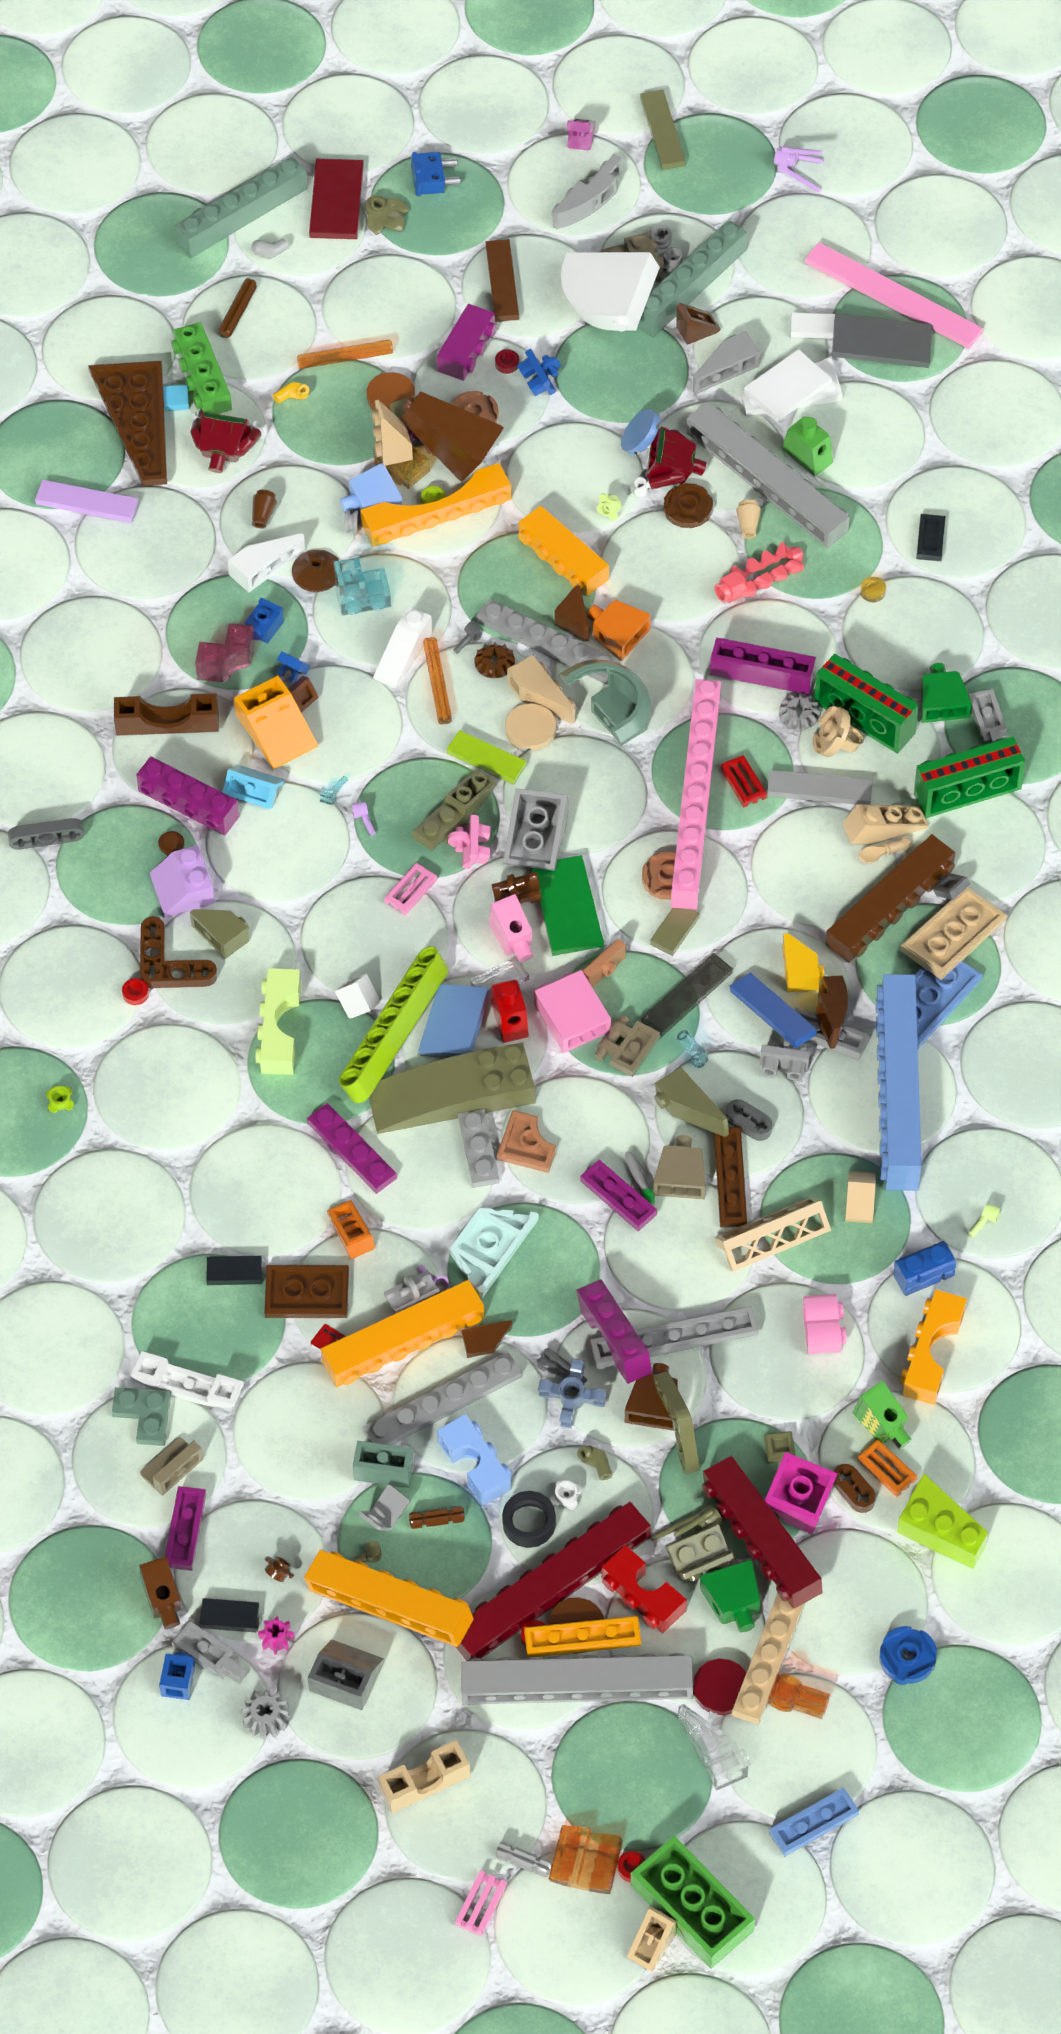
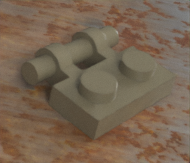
M621 1015L619 1020L614 1021L609 1028L610 1033L605 1039H601L597 1045L598 1050L594 1054V1058L602 1062L607 1055H611L610 1066L633 1077L660 1039V1032L639 1021L630 1028L627 1026L630 1019L627 1016ZM618 1038H625L620 1046L615 1044Z

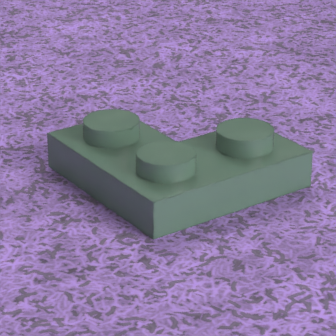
M115 1387L112 1417L139 1419L136 1436L137 1444L165 1446L171 1392Z

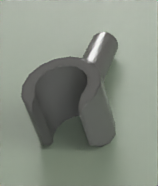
M471 621L465 626L464 631L467 635L453 649L456 654L471 641H478L481 638L480 627L475 621Z

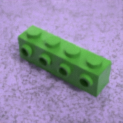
M198 322L173 329L174 340H171L172 350L175 355L179 354V367L182 373L186 372L187 377H185L188 390H193L195 394L193 395V401L196 409H201V412L215 414L231 411V394L202 323Z

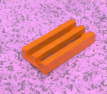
M879 1439L858 1456V1461L896 1497L900 1496L903 1490L908 1489L911 1483L917 1481V1475ZM874 1450H878L892 1465H894L906 1477V1479L904 1480L902 1477H900L887 1462L883 1461L874 1452ZM868 1456H869L881 1469H879V1468L868 1458ZM882 1470H884L898 1485H896Z

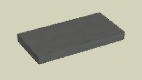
M835 313L832 357L929 368L932 324Z

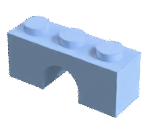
M464 1414L438 1429L437 1440L452 1464L462 1458H472L479 1463L476 1468L467 1473V1485L483 1507L511 1490L512 1473L505 1463L500 1464L496 1458L497 1452L490 1442L486 1443L481 1437L482 1431L477 1422H471L467 1415Z

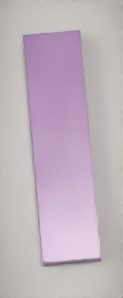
M42 480L35 498L37 505L132 523L139 504L138 498Z

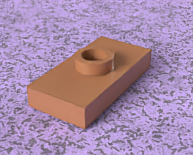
M620 939L614 941L582 970L592 987L605 976H610L615 971L617 965L625 959L626 944Z

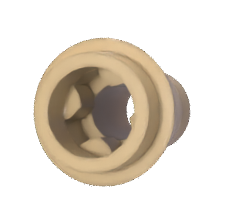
M755 500L740 501L736 512L741 528V536L745 539L755 538L761 508Z

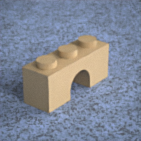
M455 1740L431 1751L429 1760L417 1768L407 1770L405 1765H402L378 1776L379 1791L391 1814L470 1778V1764L458 1741Z

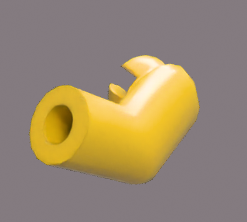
M290 382L273 393L272 396L277 404H281L288 398L302 400L308 397L310 388L306 384Z

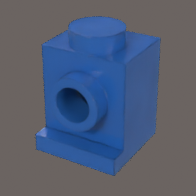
M261 597L258 600L259 604L245 621L246 633L251 638L268 644L284 623L283 607Z
M182 1652L165 1654L159 1683L162 1697L190 1700V1691L196 1667L194 1657H190ZM176 1675H183L184 1678H183V1677H175V1676H176Z

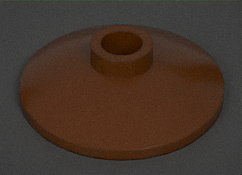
M325 550L304 552L296 558L292 565L293 580L300 588L310 592H323L331 589L339 582L342 575V566L339 559L334 554Z

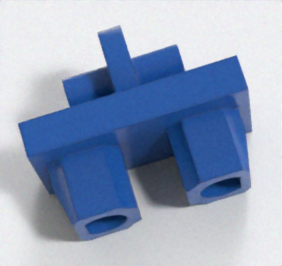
M531 348L525 351L528 358L518 364L517 367L525 379L537 373L538 376L527 382L532 393L537 396L546 390L550 395L557 392L548 375L552 377L558 376L557 371L561 366L559 359L544 355L542 357L543 362L540 363Z

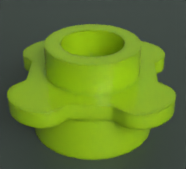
M55 1086L46 1092V1097L50 1103L48 1110L52 1113L63 1109L67 1111L74 1108V1102L71 1100L72 1089L64 1086Z

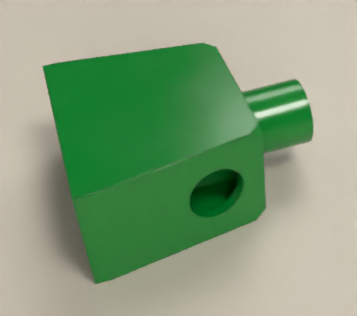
M943 663L931 665L930 674H925L922 678L921 722L928 723L970 718L972 703L960 673L957 671L946 672Z
M752 1560L700 1576V1590L720 1623L727 1624L735 1621L739 1632H747L755 1627L752 1615L760 1612V1597Z

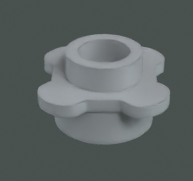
M669 247L659 255L663 258L666 271H673L686 260L683 258L682 251L677 247Z

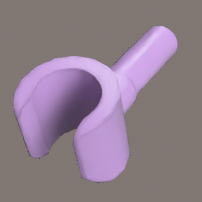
M353 803L352 812L354 819L362 817L370 836L375 835L376 832L369 820L366 803Z
M423 1265L417 1268L420 1273L427 1271ZM430 1273L435 1284L441 1283L446 1288H449L447 1277L442 1275L436 1277Z

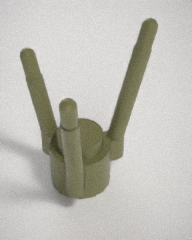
M708 1505L702 1511L699 1510L692 1516L652 1535L651 1540L655 1541L672 1532L677 1537L693 1527L699 1531L715 1523L720 1526L723 1522L722 1517L713 1506Z

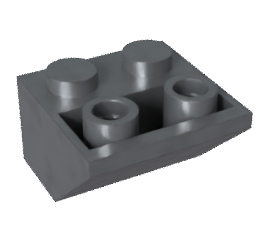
M331 1639L318 1653L308 1675L309 1691L363 1710L384 1663V1658Z

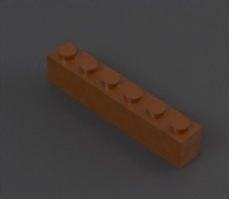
M931 834L827 930L825 945L848 963L855 957H861L873 940L878 941L883 936L887 927L891 924L895 925L908 908L912 909L917 905L920 897L926 891L929 893L933 890L941 877L947 876L953 871L955 867V851Z

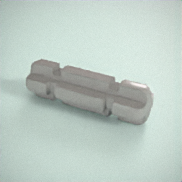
M500 1842L496 1850L497 1858L503 1861L510 1860L511 1864L530 1872L535 1870L536 1874L543 1877L549 1875L552 1868L550 1860L543 1857L538 1859V1855L518 1847L513 1849L511 1848L512 1845L506 1842Z

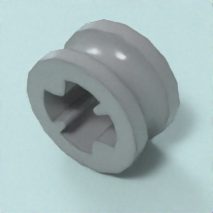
M664 225L652 228L650 239L655 238L658 249H666L671 245L672 232L670 228Z
M345 511V533H349L351 530L354 533H358V511H354V513Z

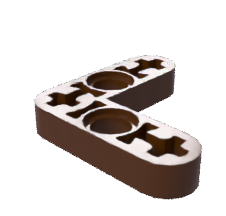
M154 916L143 920L140 937L141 979L147 983L148 988L207 987L216 982L218 977L217 968L214 962L210 960L165 961L164 922ZM151 927H156L155 939H151ZM150 948L160 950L157 956L149 957L146 955V951ZM150 965L155 966V978L149 977ZM181 969L186 972V975L183 978L177 979L172 976V973L175 970ZM190 970H194V977H191ZM203 970H208V976H202Z

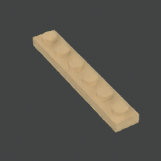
M777 1593L733 1707L732 1716L758 1725L760 1724L805 1603L793 1609L789 1602L782 1601Z

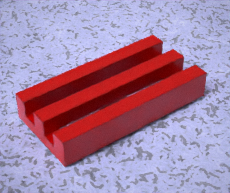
M744 755L721 764L720 769L743 808L747 807L750 802L753 804L757 803L760 798L762 800L767 799L765 789ZM737 764H741L742 768L744 769L745 773L747 774L748 778L750 779L751 783L756 789V793L752 791L751 787L747 783L746 778L741 773ZM729 767H731V769L733 770L734 774L736 775L737 779L739 780L740 784L742 785L743 789L745 790L748 796L744 794L743 790L741 789L740 785L738 784Z

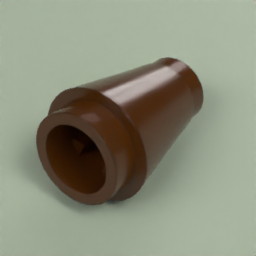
M261 489L253 496L252 525L254 527L266 528L277 504L275 493Z

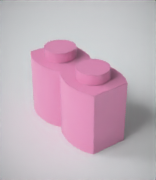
M836 1294L803 1296L807 1353L841 1352L842 1344H846L845 1327H840L839 1319L844 1318L843 1303L837 1301Z

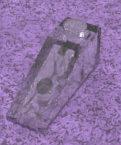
M685 1704L680 1705L678 1718L716 1791L748 1777V1766L751 1763L744 1749L740 1750L736 1741Z

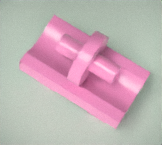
M471 815L469 824L464 825V827H456V831L448 835L449 845L455 847L456 852H462L463 868L470 869L473 863L486 864L490 858V848L478 845V841L487 843L490 837V826L479 823V816Z

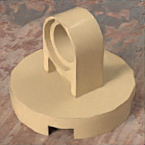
M831 706L818 721L821 727L819 734L814 732L813 748L816 753L825 757H831L840 749L855 752L864 739L856 728L850 726L849 712L844 708Z

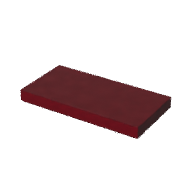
M316 158L309 238H358L364 160Z

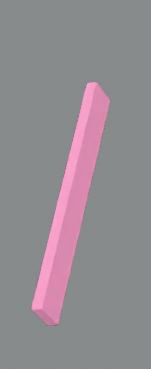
M820 242L806 257V264L918 323L932 324V330L968 349L971 348L982 334V327Z

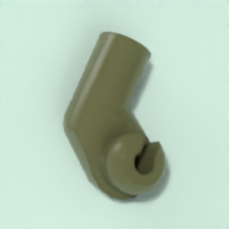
M586 1445L578 1449V1458L583 1463L595 1467L600 1480H608L613 1476L604 1451Z

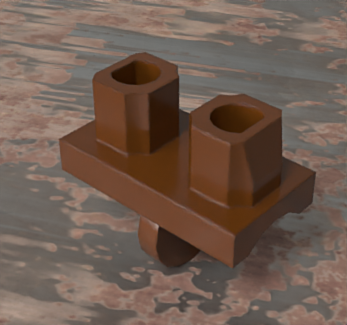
M537 872L516 878L513 874L507 875V880L491 884L494 902L514 894L520 904L525 902L536 903L542 898Z

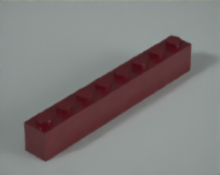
M631 1502L624 1506L619 1505L610 1512L609 1517L602 1522H594L589 1526L587 1532L579 1538L574 1537L565 1544L564 1549L557 1554H549L536 1569L525 1571L520 1576L519 1581L512 1586H504L491 1601L480 1603L475 1608L474 1613H472L474 1620L456 1649L466 1661L472 1658L482 1659L520 1632L525 1623L538 1619L601 1574L602 1566L625 1544L633 1551L650 1539L651 1525Z

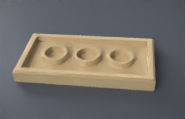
M967 887L901 945L900 951L942 980L1006 921L1007 915Z

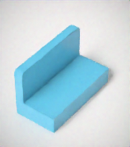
M236 765L228 769L222 792L230 797L271 809L274 805L277 789L284 785L285 780Z

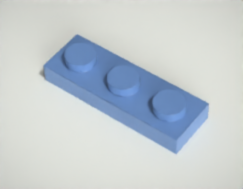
M843 1787L770 1828L769 1835L782 1855L786 1857L857 1817L859 1810Z

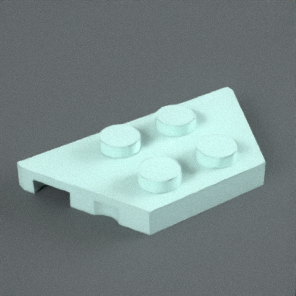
M478 1208L450 1247V1255L467 1280L471 1282L479 1297L483 1298L537 1223L539 1220L538 1213L530 1212V1215L514 1214V1210L495 1211L490 1208Z

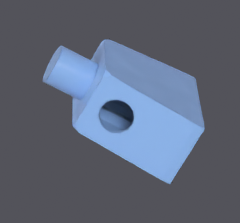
M383 463L349 481L350 495L340 499V505L344 513L345 511L357 509L360 515L361 509L382 502L402 505V497Z

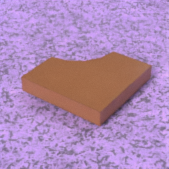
M512 1110L497 1153V1160L549 1173L556 1153V1145L547 1142L540 1135L538 1116Z

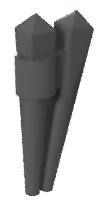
M551 1348L544 1349V1356L548 1360L543 1357L537 1359L538 1366L563 1378L569 1377L571 1365ZM584 1376L582 1377V1380H581V1382L583 1383V1386L585 1385V1383H586L587 1380H588V1379L585 1378Z

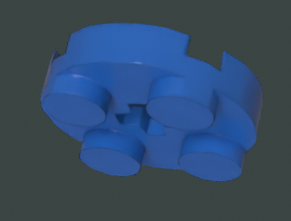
M909 1626L898 1627L890 1631L883 1639L880 1647V1665L883 1671L899 1685L917 1683L926 1679L935 1669L937 1648L931 1636L923 1630L918 1631L911 1629ZM903 1650H907L909 1653L914 1652L913 1660H904L902 1658Z

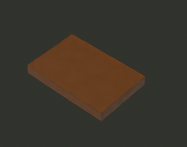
M266 1265L265 1318H348L349 1265Z

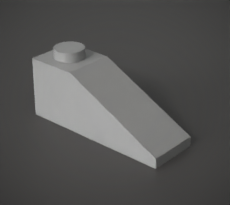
M746 331L732 335L724 340L693 375L694 394H698L759 367L760 351Z

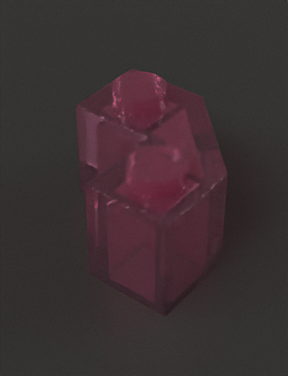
M228 624L225 644L199 642L195 661L197 680L222 683L231 678L230 674L238 669H245L250 666L256 644L254 626Z

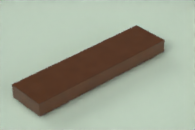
M510 240L485 241L495 322L519 320Z
M728 1127L729 1135L725 1137L714 1133L720 1228L740 1227L747 1224L741 1127Z

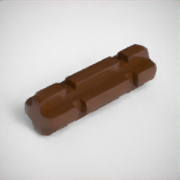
M460 1505L452 1506L450 1510H447V1507L424 1510L425 1513L422 1514L420 1511L409 1513V1522L412 1529L422 1528V1525H426V1527L449 1524V1521L460 1523L465 1519L463 1507Z

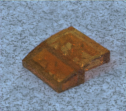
M562 1825L549 1875L550 1882L589 1892L610 1894L623 1842L620 1835L592 1833L590 1828Z

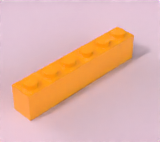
M467 1280L321 1348L322 1362L336 1387L343 1384H352L358 1377L364 1374L375 1373L392 1361L398 1362L403 1360L411 1352L424 1350L441 1338L447 1339L452 1337L460 1329L477 1325L484 1319V1305L471 1282Z
M320 1549L304 1576L311 1592L455 1647H459L474 1620L469 1605L459 1598L450 1599L435 1589L430 1588L426 1590L409 1579H404L403 1581L395 1578L385 1570H373L365 1563L358 1560L352 1562L335 1551L329 1553Z

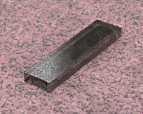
M713 953L641 1018V1023L660 1032L661 1039L733 973V968Z

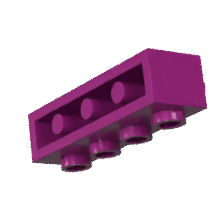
M716 637L710 659V675L807 695H810L815 677L816 657Z
M152 756L148 758L136 774L138 791L225 836L239 818L238 800Z

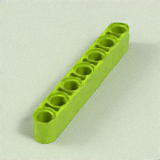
M429 946L418 953L340 1075L339 1084L353 1103L364 1102L370 1097L448 974L449 966L436 947Z

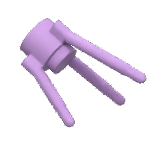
M779 146L774 157V164L779 166L778 171L790 175L817 192L821 191L818 186L789 168L795 167L798 159L823 163L821 158L807 156L821 155L822 151Z

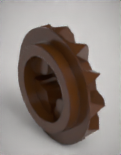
M494 642L493 645L489 646L484 644L481 650H477L474 663L481 675L494 679L502 678L507 675V669L515 665L513 650H509L506 644L501 646ZM494 655L498 658L496 666H493L491 660Z

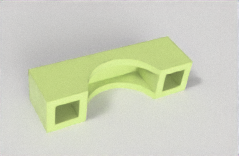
M268 968L267 979H262V994L266 995L265 1001H260V1017H264L263 1024H258V1040H262L261 1047H256V1063H260L261 1074L293 1075L294 1038L284 1034L277 1027V1022L286 1011L299 1006L301 990L299 969Z

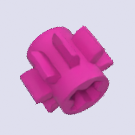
M278 1616L275 1617V1620L269 1622L264 1620L265 1630L258 1631L259 1639L263 1640V1650L269 1647L275 1655L282 1649L288 1651V1640H294V1632L289 1631L291 1628L290 1622L286 1621L283 1623L279 1620Z

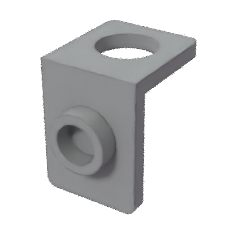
M387 1485L370 1511H360L358 1515L379 1531H391L410 1503V1499L394 1486Z

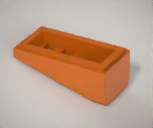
M352 1200L327 1210V1214L351 1259L375 1248L372 1235ZM349 1213L352 1214V1215H350V1216H348V1217H345V1218H343V1219H341V1220H338V1218H340V1217H342V1216H345V1215H347V1214H349Z

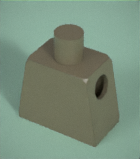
M679 1135L676 1137L675 1146L666 1145L663 1147L654 1177V1196L705 1200L706 1182L702 1149L691 1147V1137Z

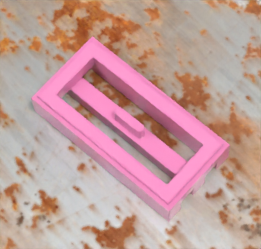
M416 862L384 898L387 905L392 904L395 910H401V914L406 916L435 884L437 875ZM418 872H420V876L410 884V886L402 894V896L398 900L395 899L400 894V892L409 884V882L418 874Z
M480 1870L457 1916L455 1925L483 1936L505 1891L507 1881L502 1879L499 1881L495 1876H488L486 1872ZM482 1883H487L469 1921H464ZM492 1887H497L479 1927L475 1926L474 1924Z

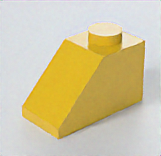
M783 933L782 949L787 992L819 991V981L824 976L823 964H818V955L789 933Z

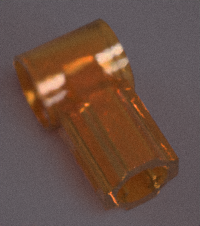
M779 1674L768 1702L772 1707L780 1711L790 1712L796 1710L822 1719L828 1706L830 1694L802 1685L801 1681L794 1676Z

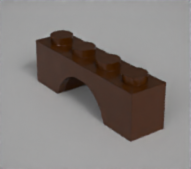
M217 693L191 694L185 702L170 707L151 705L140 696L114 697L116 736L219 732Z

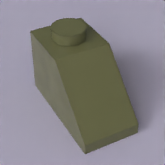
M193 909L190 911L192 927L224 959L249 942V925L242 917H237L232 911Z

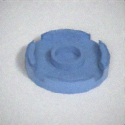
M649 408L639 412L629 422L621 439L622 450L632 456L636 455L637 451L642 452L646 450L658 433L656 425L661 422L659 414Z

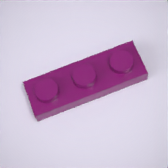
M600 1159L580 1176V1181L638 1232L657 1216V1209Z
M178 1486L165 1553L170 1568L193 1571L206 1500V1489Z

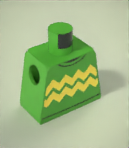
M883 1381L860 1396L852 1413L876 1440L879 1439L882 1443H885L891 1439L899 1450L911 1442V1437L903 1429L908 1416Z

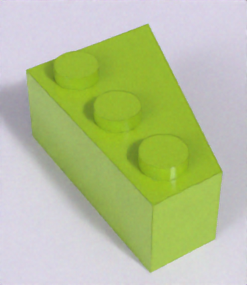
M924 1473L899 1517L897 1533L972 1569L975 1568L986 1547L988 1532Z

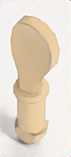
M901 838L895 842L884 843L882 847H866L858 854L859 859L865 864H872L877 862L883 854L888 856L897 851L907 850L911 845V841L907 838Z

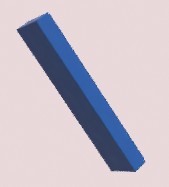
M751 972L730 985V992L795 1048L817 1035L816 1028Z

